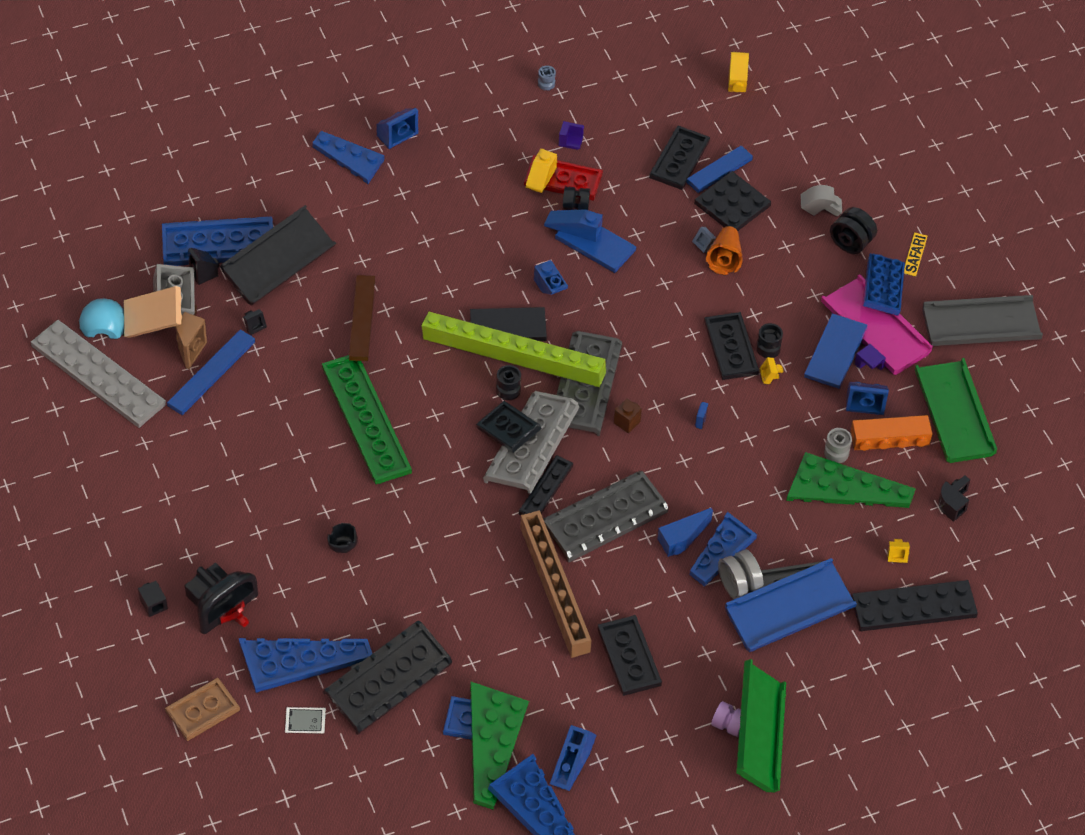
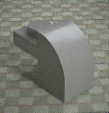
M817 185L801 194V208L813 216L824 209L835 216H839L842 214V199L834 195L833 187Z

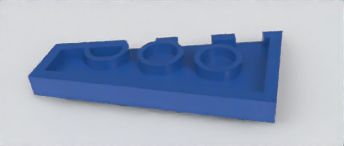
M320 131L313 141L314 149L329 159L333 158L337 161L338 165L341 167L345 166L351 170L353 175L363 178V181L369 184L385 160L383 154Z
M727 512L724 520L717 527L715 534L708 541L705 550L691 568L690 576L703 586H706L719 574V559L727 556L734 557L735 553L746 549L754 542L757 534Z

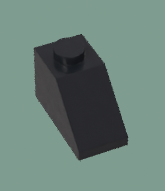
M195 248L188 249L189 267L194 268V279L198 285L218 277L219 263L216 258H212L209 252Z

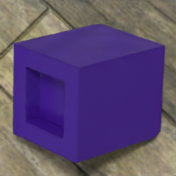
M563 121L559 134V146L579 150L584 136V125Z
M869 344L856 354L854 365L859 369L868 365L871 369L877 367L879 370H882L886 357Z

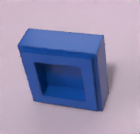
M702 402L696 416V428H703L709 403Z

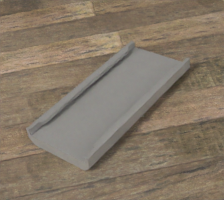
M534 391L524 406L522 413L540 424L541 430L514 453L501 446L483 477L484 482L488 483V481L526 489L528 493H531L579 409L578 402L572 398Z

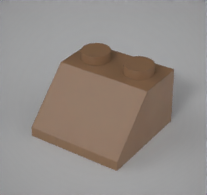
M184 312L181 325L175 326L176 340L185 367L190 369L207 343L205 319Z

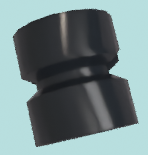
M565 186L562 209L573 210L576 208L577 210H588L590 189L580 188L576 190L575 187ZM576 195L581 196L580 203H575Z
M768 323L759 329L756 349L760 356L775 358L779 355L783 331L778 325Z
M512 365L502 366L497 371V395L503 400H514L521 392V371Z

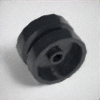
M856 207L846 209L830 226L831 238L835 244L850 254H859L874 239L878 231L872 217L867 212Z

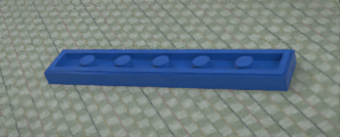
M240 329L167 402V406L183 415L255 343V338Z

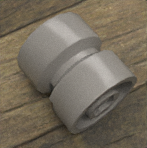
M834 428L829 431L824 450L826 459L837 463H843L848 459L852 443L850 432L843 428Z

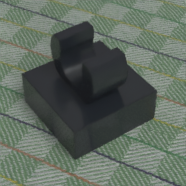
M260 309L244 313L243 319L247 332L250 335L267 327L263 312Z

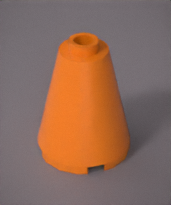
M731 226L724 227L720 231L706 254V262H708L709 268L718 274L728 275L729 272L733 271L735 273L741 268L743 262L739 233Z

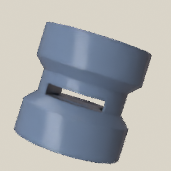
M542 66L538 71V86L542 90H551L555 87L556 70L552 66Z

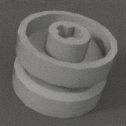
M744 549L735 553L734 557L727 556L719 559L718 570L726 591L733 599L763 587L761 569L749 550Z

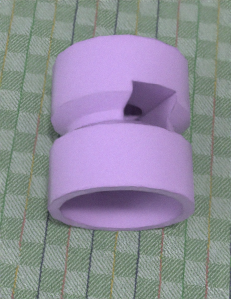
M722 701L714 714L711 725L720 730L726 728L727 733L739 737L741 709L734 710L732 705Z

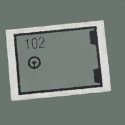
M287 707L285 733H324L326 708Z

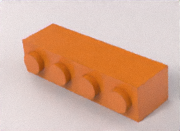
M928 415L852 421L850 431L854 450L862 451L895 447L905 448L909 446L923 447L930 445L932 437Z

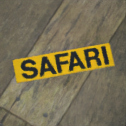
M914 232L905 263L904 274L917 275L927 235Z

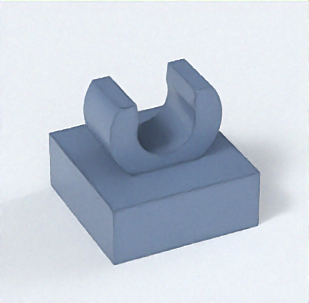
M700 227L692 242L703 253H707L716 237L706 227Z

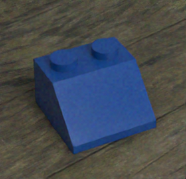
M417 108L404 109L376 124L377 137L388 149L418 134Z
M849 382L846 411L884 415L889 393L888 387L880 384Z

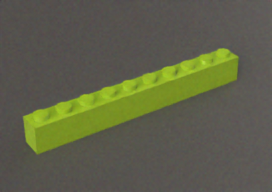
M428 312L422 324L424 340L597 387H600L606 374L605 359L433 312Z

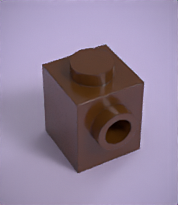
M626 399L615 409L614 424L627 433L631 432L641 421L642 408L637 403Z

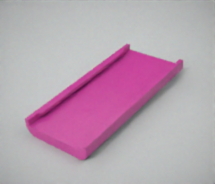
M860 274L857 279L827 297L822 296L821 302L833 314L867 324V330L861 342L865 346L871 344L886 357L884 365L894 375L899 374L925 358L932 351L933 346L901 314L897 316L863 306L866 280Z

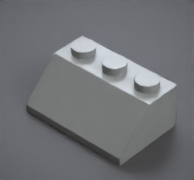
M157 264L153 276V292L174 286L181 287V314L183 315L184 312L194 315V268Z

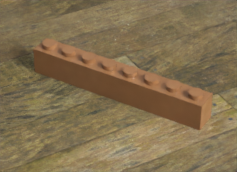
M539 510L521 515L520 529L569 654L573 658L590 653V635L541 512Z

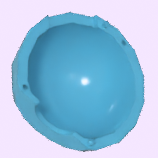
M111 299L93 300L82 310L79 319L80 329L86 337L106 334L109 338L118 339L124 334V309L118 302Z

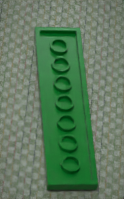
M349 355L322 363L324 374L375 485L411 474L412 468L362 361H350Z

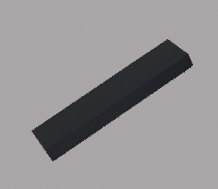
M556 455L519 509V515L539 510L542 514L573 468V463Z

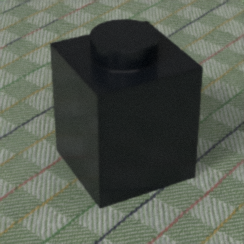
M157 581L146 583L138 588L139 599L149 617L168 609L167 599Z

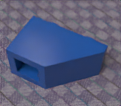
M551 260L534 266V281L542 293L552 295L568 288L567 283Z

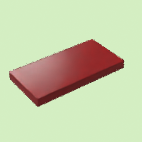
M533 155L531 164H530V166H529V169H528V172H527V175H526V178H525V181H524V186H526V182H527V179H528V176H529V173H530V170H531V167H532V164H533V161H534L536 155ZM557 160V168L544 190L564 194L565 186L575 187L576 190L588 188L590 189L589 200L594 201L603 170Z

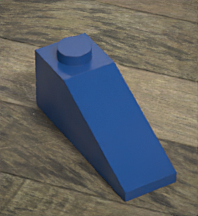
M589 210L550 211L544 226L596 242L602 229L603 215Z
M712 508L658 529L657 539L668 557L681 554L710 524L713 514Z
M573 725L570 726L550 781L551 785L570 791L590 755L597 736L596 734Z

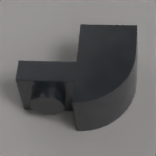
M966 475L959 480H954L951 485L946 481L941 488L938 500L939 508L953 522L967 511L969 499L963 495L968 491L970 479Z

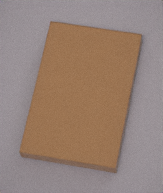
M216 678L165 708V711L184 738L189 741L240 711V707L219 678Z

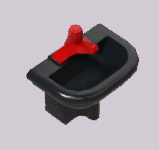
M214 563L207 569H204L202 566L199 567L196 576L184 586L186 596L197 606L200 632L207 634L219 624L221 625L231 620H235L243 627L247 626L249 620L242 612L245 605L258 596V585L255 575L242 571L227 574L217 563Z

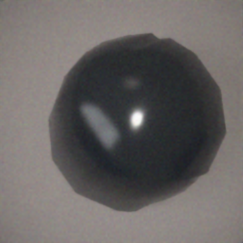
M349 523L333 526L331 535L328 534L327 537L329 548L337 553L350 552L358 542L356 529Z

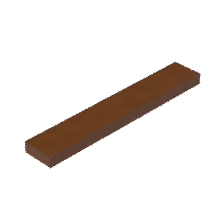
M357 275L349 351L350 361H368L375 276Z

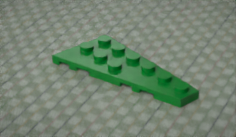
M805 452L786 501L802 499L804 502L819 500L824 503L855 505V503H865L868 506L884 504L886 507L909 508L916 488Z
M471 682L473 803L493 810L497 798L488 790V787L506 773L529 701Z

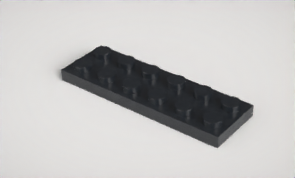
M969 580L852 593V599L857 603L854 610L860 631L977 618L978 615Z

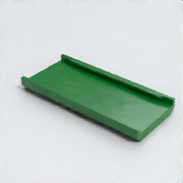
M965 358L958 362L925 367L915 365V373L946 461L954 463L991 457L996 454L997 446Z
M749 659L744 661L736 773L765 792L774 793L780 791L786 682L780 683L753 665V660Z

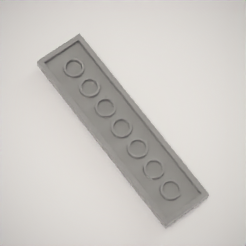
M59 320L55 321L31 341V346L138 428L166 405V400Z

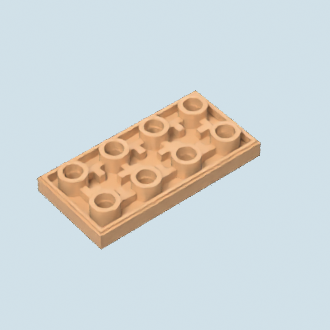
M174 286L124 300V337L131 338L181 325V287Z

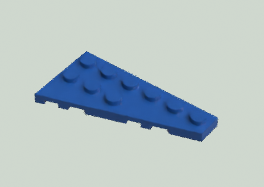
M239 638V644L256 693L346 668L364 661L373 654L368 639H342L341 641L321 639V641H310V639L278 638L277 641L265 640V638H257V640Z
M534 754L489 785L488 790L533 835H575L571 823H568L564 816L565 812L558 798L544 778L543 770L539 769Z

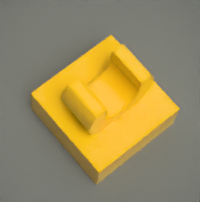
M767 357L759 368L763 384H770L773 379H779L778 373H783L782 365H776L774 358Z
M894 539V542L889 541L888 562L908 563L909 542H903L902 539Z

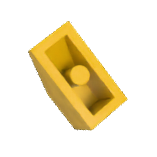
M731 52L728 92H746L749 53Z
M540 149L533 161L526 182V188L543 193L557 168V154Z

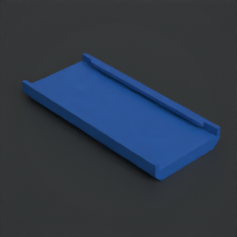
M272 216L162 223L164 265H189V248L209 252L212 258L217 259L218 263H224L272 229Z
M832 558L725 604L726 612L748 652H752L856 607L857 603L853 601L832 563Z

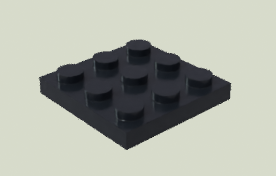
M731 171L698 196L694 204L723 227L731 226L739 231L769 208L771 201Z

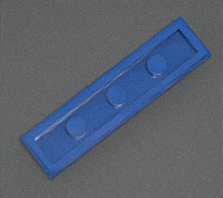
M739 146L687 178V183L697 193H700L721 180L731 171L734 172L752 161L753 156L743 146Z

